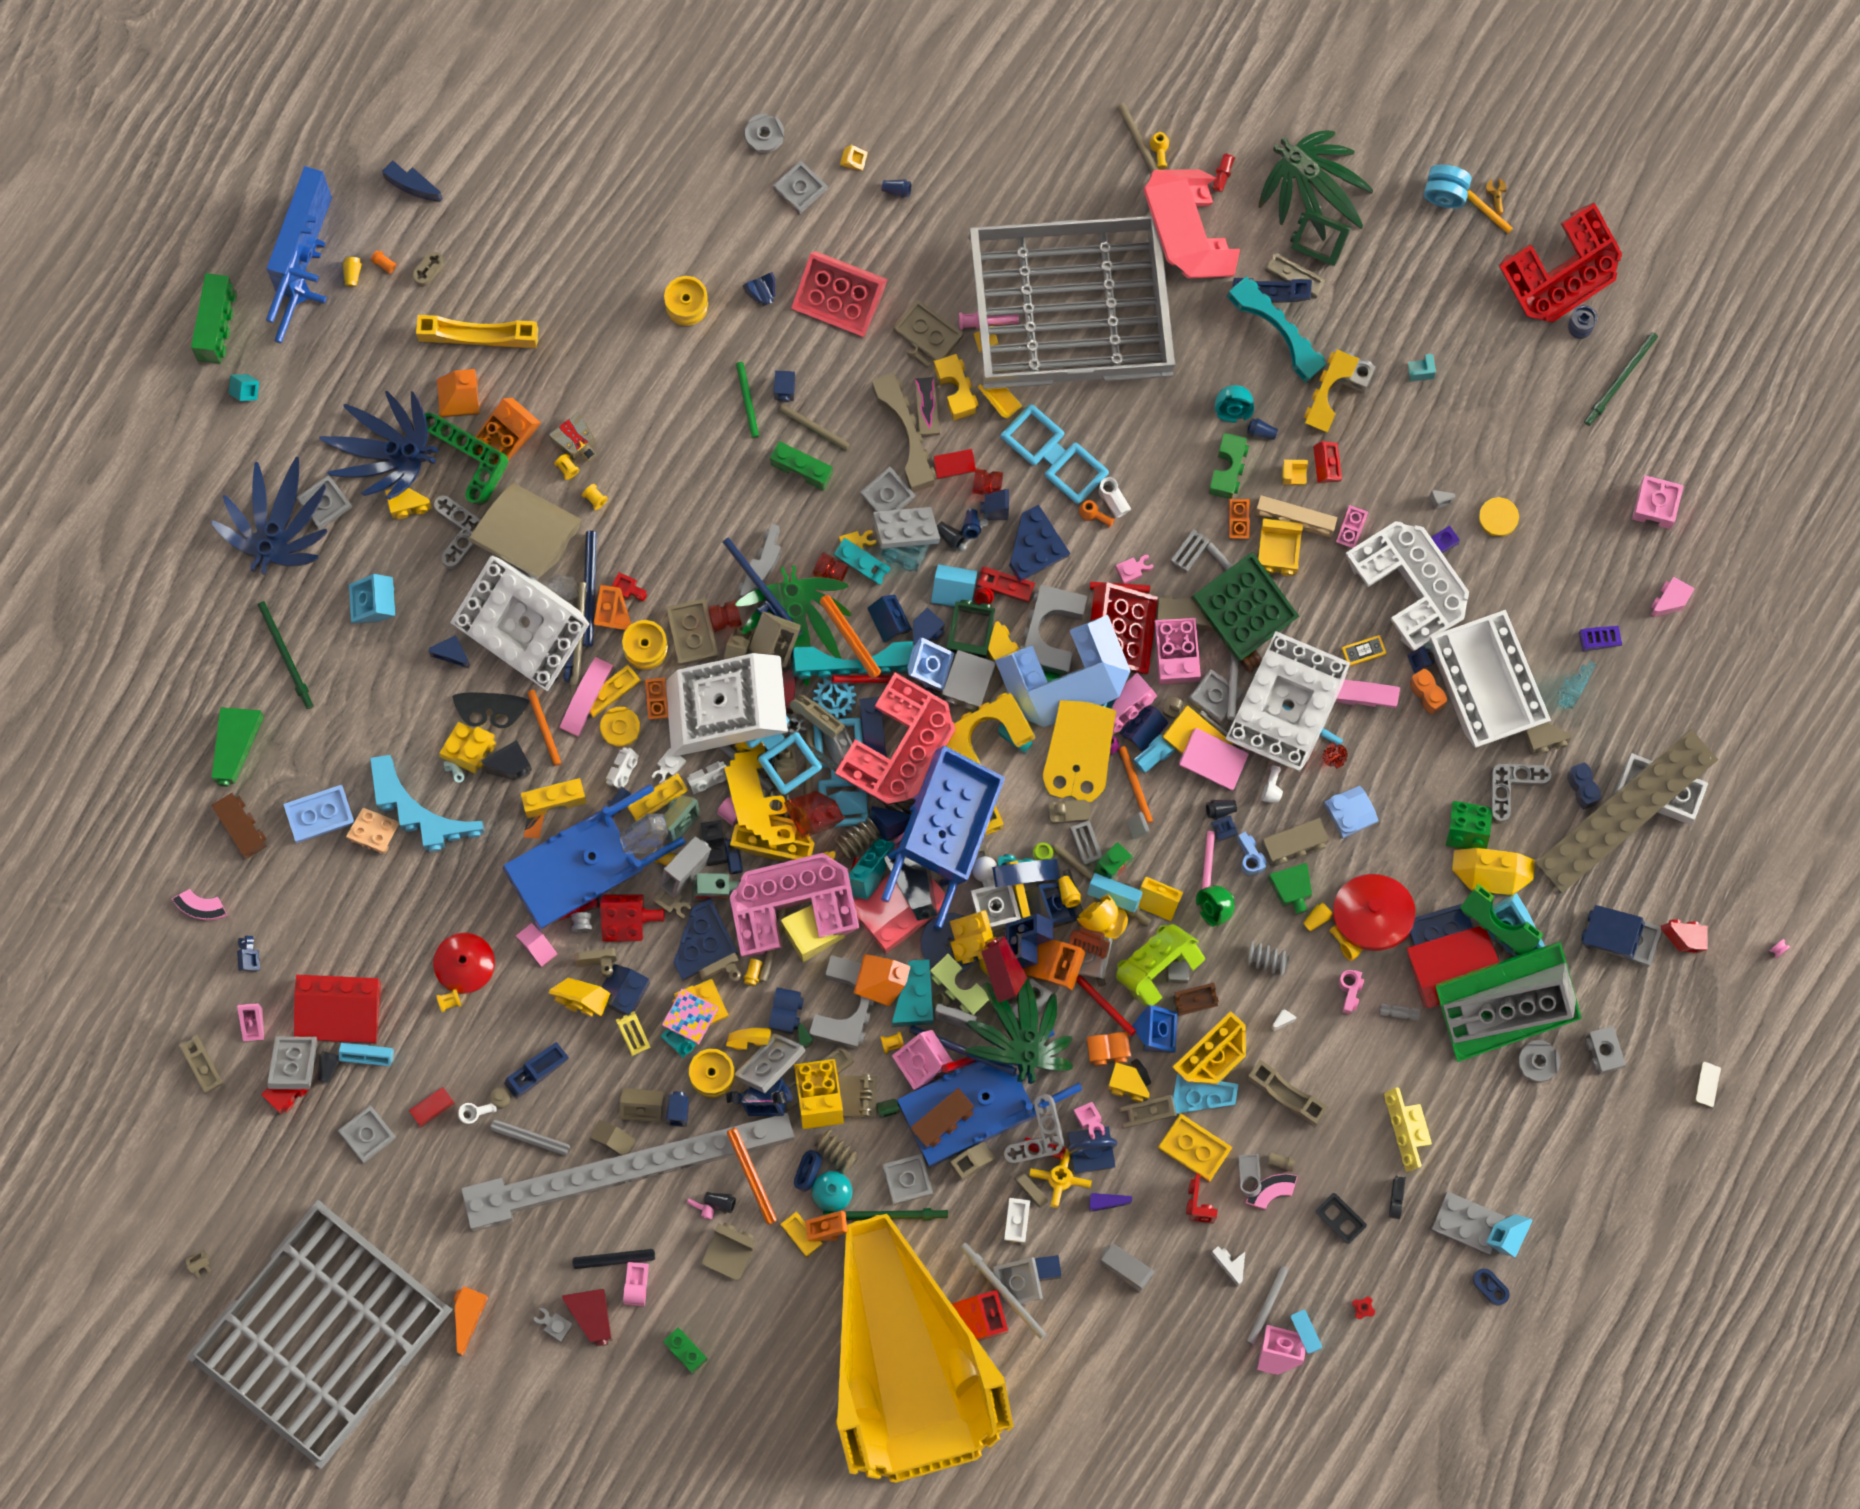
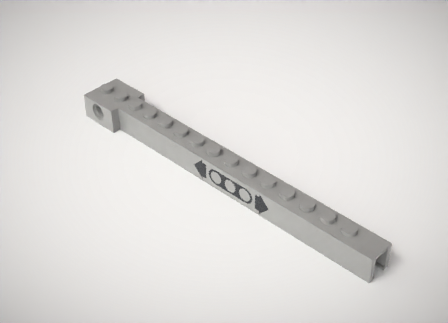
M785 1113L784 1116L769 1117L505 1185L503 1178L461 1188L470 1227L475 1232L514 1221L512 1213L736 1156L727 1135V1131L732 1128H737L747 1152L794 1141L788 1113Z

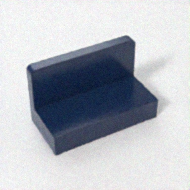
M895 594L882 596L867 608L883 642H888L894 636L905 634L912 630Z
M1149 705L1142 709L1134 719H1131L1120 734L1124 739L1133 742L1143 752L1168 725V721L1157 708Z

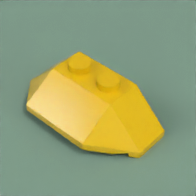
M768 815L771 827L790 825L795 836V841L792 843L772 846L769 845L768 840H762L761 835H755L752 829L747 830L745 825L736 824L734 827L730 846L748 854L781 862L812 856L815 843L800 821ZM780 829L777 832V836L781 840H787L790 837V832L786 829Z
M1481 848L1454 850L1452 871L1471 891L1477 884H1480L1491 894L1511 896L1534 879L1535 860L1522 854Z
M1230 1011L1172 1068L1187 1082L1217 1085L1246 1057V1025Z

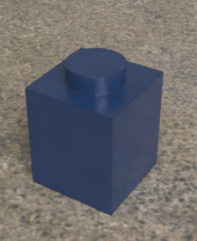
M775 370V400L783 403L789 402V400L794 401L795 372Z
M1059 1255L1035 1258L1039 1281L1061 1279Z

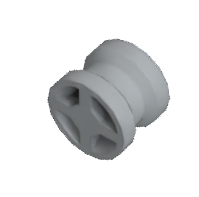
M591 913L571 914V920L573 921L572 932L585 933L592 931V926L589 923Z

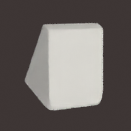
M1284 1009L1273 1023L1271 1030L1276 1031L1291 1024L1297 1017Z

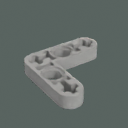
M439 496L434 502L436 512L461 530L442 554L443 565L448 569H454L460 565L475 545L469 541L466 548L458 547L460 539L469 540L473 533L471 526L467 524L468 520L474 526L479 524L481 520L449 497ZM447 502V507L452 510L451 513L444 507L440 509L439 504ZM458 512L465 514L464 520L460 522L454 520V515ZM455 554V562L450 561L447 563V556L452 557Z
M1496 765L1491 774L1492 819L1497 823H1504L1509 818L1511 813V784L1545 785L1551 779L1550 769L1543 765ZM1502 769L1506 775H1504L1502 783L1496 785L1495 782L1499 783L1500 776L1496 773ZM1524 770L1527 773V778L1524 780L1518 779L1516 771ZM1531 770H1533L1532 774L1534 775L1539 774L1540 771L1547 775L1543 780H1540L1539 776H1533L1532 780H1530ZM1499 788L1504 789L1507 794L1506 797L1498 798L1495 794L1496 790ZM1506 802L1507 805H1502V812L1506 814H1504L1503 817L1500 818L1499 814H1496V812H1498L1500 808V803Z
M1042 1094L1034 1102L1042 1137L1007 1146L1004 1156L1008 1162L1017 1163L1059 1153L1063 1149L1064 1140L1054 1099L1050 1095ZM1042 1098L1045 1101H1049V1105L1046 1107L1047 1113L1052 1111V1114L1044 1117L1041 1114L1045 1113V1108L1039 1105L1042 1102ZM1050 1118L1054 1121L1055 1126L1052 1130L1044 1127L1045 1119ZM1055 1131L1057 1135H1054L1053 1138L1055 1142L1059 1143L1056 1150L1049 1146V1143L1052 1142L1051 1136H1046V1134H1051ZM1031 1143L1039 1146L1040 1151L1038 1154L1030 1153L1029 1145ZM1022 1145H1024V1152L1027 1157H1024V1153L1018 1154L1016 1159L1014 1156H1010L1009 1152L1012 1151V1148L1015 1151L1023 1149Z

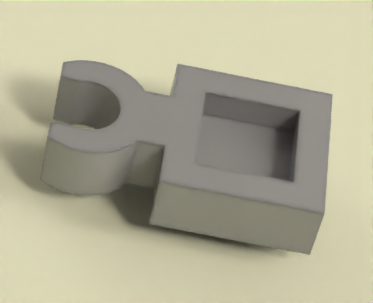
M540 1308L545 1317L542 1320L534 1317V1321L540 1325H547L544 1331L562 1342L573 1324L557 1313L550 1317L546 1309Z

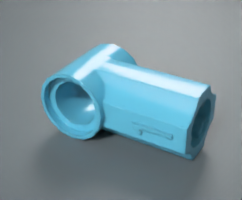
M1162 734L1156 737L1149 744V747L1133 760L1138 769L1144 774L1161 760L1167 759L1176 750L1162 738Z

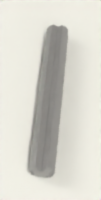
M493 1120L490 1127L494 1132L567 1156L570 1150L569 1144L498 1120Z

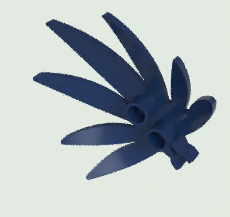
M385 391L393 414L405 432L406 437H403L379 418L351 405L343 404L344 408L363 425L390 441L383 442L342 436H320L319 439L349 454L389 461L328 471L327 474L335 477L360 478L380 475L397 469L361 492L363 496L375 494L396 483L386 496L390 500L403 493L414 482L422 462L428 461L435 464L436 460L433 457H428L426 454L438 453V449L435 446L426 447V418L421 403L413 391H411V409L414 427L401 404L388 391Z
M297 456L282 482L268 523L265 483L258 462H255L252 502L257 533L253 532L243 513L226 495H223L226 508L234 524L246 539L231 528L214 520L211 521L216 531L229 544L255 557V561L250 567L251 571L255 572L256 568L261 564L262 569L260 572L265 576L270 562L294 567L307 565L318 560V555L295 552L312 546L328 532L327 529H323L287 544L311 519L326 490V486L323 484L302 507L285 530L292 514L298 491L300 461Z

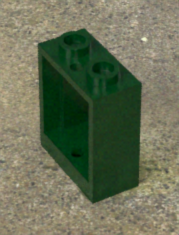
M1308 209L1306 213H1301L1297 224H1300L1298 232H1293L1290 242L1293 243L1291 248L1335 266L1352 227ZM1309 219L1340 231L1330 257L1299 244Z
M968 600L956 601L947 650L957 653V650L986 659L995 608L985 603H980L979 606L973 605ZM960 611L989 616L983 646L954 641Z

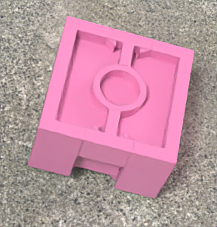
M1644 476L1640 483L1632 520L1645 522L1647 519L1658 522L1659 527L1671 529L1676 520L1684 485Z
M933 1030L919 1033L892 1055L914 1090L929 1085L935 1080L934 1076L943 1072L941 1069L942 1065L953 1062Z

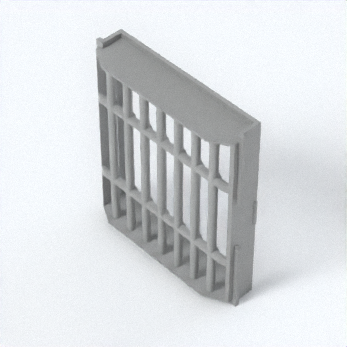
M1152 216L1084 221L1064 220L1052 221L1051 223L970 228L968 238L971 240L984 367V389L1052 385L1053 382L1096 379L1115 381L1173 377L1175 359L1163 252ZM1148 230V242L1108 243L1107 233ZM1094 233H1099L1100 245L1027 250L1025 238ZM1017 239L1018 250L980 253L979 241ZM1149 250L1150 260L1111 263L1109 252ZM1101 253L1102 263L1029 268L1027 257ZM1019 258L1020 269L982 271L981 260ZM1151 268L1152 279L1112 280V270ZM1097 271H1103L1104 282L1032 287L1029 282V276ZM1021 277L1022 287L984 290L983 279ZM1153 286L1154 297L1114 299L1113 289ZM1105 290L1106 300L1042 305H1033L1031 301V294ZM1023 295L1024 306L986 308V297ZM1155 305L1156 316L1116 317L1115 308ZM1101 308H1107L1108 319L1035 324L1033 320V313ZM1025 314L1026 324L988 327L987 316ZM1157 324L1158 334L1118 336L1117 326ZM1097 327H1109L1110 330L1109 338L1036 342L1035 332ZM1027 332L1028 343L990 345L989 335ZM1159 342L1160 353L1120 354L1119 345ZM1111 345L1112 356L1047 361H1038L1037 350ZM1029 351L1030 362L991 363V353ZM1161 361V363L1121 366V363ZM1113 364V366L1039 371V369ZM1031 370V372H1019V373H1004V374H993V373H992V372H1002V371Z
M317 1200L271 1255L272 1260L243 1295L238 1300L232 1301L186 1358L197 1365L322 1469L367 1415L374 1403L383 1397L396 1381L398 1374L410 1363L453 1309L443 1303L351 1228L321 1201ZM321 1214L326 1217V1221L301 1251H296L293 1247ZM333 1224L343 1231L342 1234L317 1264H312L306 1259V1256ZM350 1237L359 1246L334 1276L329 1278L322 1272V1269ZM366 1250L375 1259L346 1292L338 1283ZM287 1254L292 1257L293 1260L244 1319L242 1321L238 1320L236 1315ZM382 1263L391 1272L362 1305L354 1296ZM299 1265L303 1266L309 1271L307 1276L261 1331L255 1334L248 1328L249 1324ZM398 1276L407 1285L380 1318H378L370 1309ZM315 1278L320 1280L325 1285L324 1288L274 1348H272L264 1341L266 1336ZM415 1290L423 1297L398 1329L394 1331L386 1322L410 1293ZM333 1291L341 1300L291 1360L288 1361L280 1352L329 1293ZM431 1303L440 1312L414 1344L411 1345L402 1336L427 1305ZM349 1304L357 1313L306 1374L301 1372L296 1367L297 1364L346 1305ZM363 1317H365L373 1326L321 1388L312 1379ZM229 1324L235 1327L234 1331L208 1362H205L201 1357ZM382 1331L389 1337V1340L338 1401L335 1400L328 1392L376 1334ZM243 1334L251 1343L222 1376L213 1367L239 1336ZM398 1344L406 1353L355 1415L352 1414L344 1406L394 1345ZM259 1347L267 1356L238 1389L230 1380L256 1348ZM275 1360L283 1369L257 1401L254 1402L245 1394ZM289 1374L293 1375L300 1382L275 1412L269 1415L262 1409V1406ZM305 1387H307L316 1395L289 1428L286 1429L278 1420ZM323 1400L331 1407V1410L307 1439L302 1442L294 1433ZM337 1414H340L348 1421V1424L324 1453L319 1456L310 1447Z

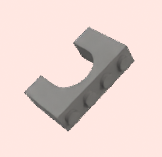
M1041 585L1039 591L1035 590L1033 602H1036L1035 609H1030L1028 620L1031 621L1030 628H1025L1023 639L1026 640L1025 647H1020V650L1033 645L1044 671L1063 676L1067 675L1073 652L1053 648L1045 644L1039 635L1038 629L1040 624L1046 618L1053 615H1062L1082 620L1088 596Z
M831 955L826 971V979L850 985L855 989L861 963ZM860 996L861 1001L857 1012L843 1020L815 1014L809 1033L810 1036L814 1039L857 1050L859 1044L863 1045L866 1033L862 1032L863 1027L869 1024L871 1016L868 1013L869 1005L873 1006L875 1001Z

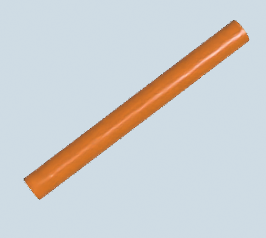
M530 690L527 694L553 765H561L560 757L535 690Z
M1126 746L1120 747L1118 750L1140 810L1144 814L1147 824L1151 823L1153 819Z

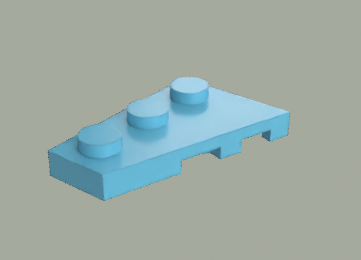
M1177 1074L1173 1094L1176 1114L1235 1105L1238 1084L1220 1081L1217 1085L1191 1083Z

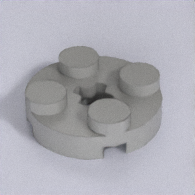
M758 114L749 120L745 128V139L750 148L756 153L772 152L783 143L784 128L778 118L768 116V114ZM761 130L770 132L767 137L760 136Z
M1542 1040L1532 1041L1520 1052L1518 1066L1523 1077L1533 1082H1545L1553 1078L1559 1070L1560 1055L1550 1043ZM1537 1056H1540L1541 1060L1545 1061V1063L1541 1064V1067L1534 1063Z

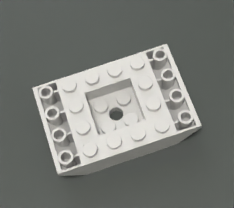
M494 556L489 558L450 622L546 691L550 689L590 625L583 614L574 606L520 568ZM524 616L530 620L529 627L522 625L521 620Z
M1275 632L1225 740L1300 772L1308 761L1339 695L1350 662ZM1284 702H1293L1294 708L1289 711L1285 710L1282 707Z
M756 653L679 669L665 681L671 754L673 757L788 732L780 656ZM724 696V701L716 705V699Z

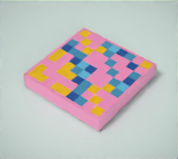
M681 989L662 1026L699 1045L719 1008Z

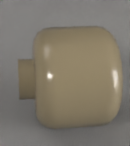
M498 1087L492 1090L490 1101L496 1108L503 1109L510 1104L511 1095L507 1089Z

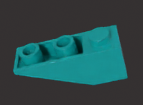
M878 838V841L871 845L851 870L849 879L853 896L868 900L874 893L887 866L884 857L893 851L894 842Z

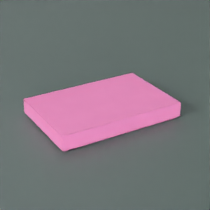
M1194 728L1178 765L1233 791L1249 753Z

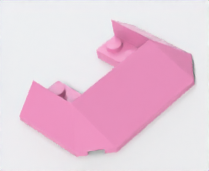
M824 853L747 871L743 874L736 890H733L730 895L742 957L765 955L767 951L782 948L775 911L809 902L813 904L820 938L836 934L847 935L859 929L848 869Z

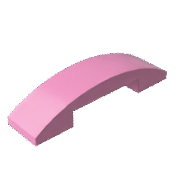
M597 657L594 658L572 698L560 729L577 737L579 736L587 716L614 665Z

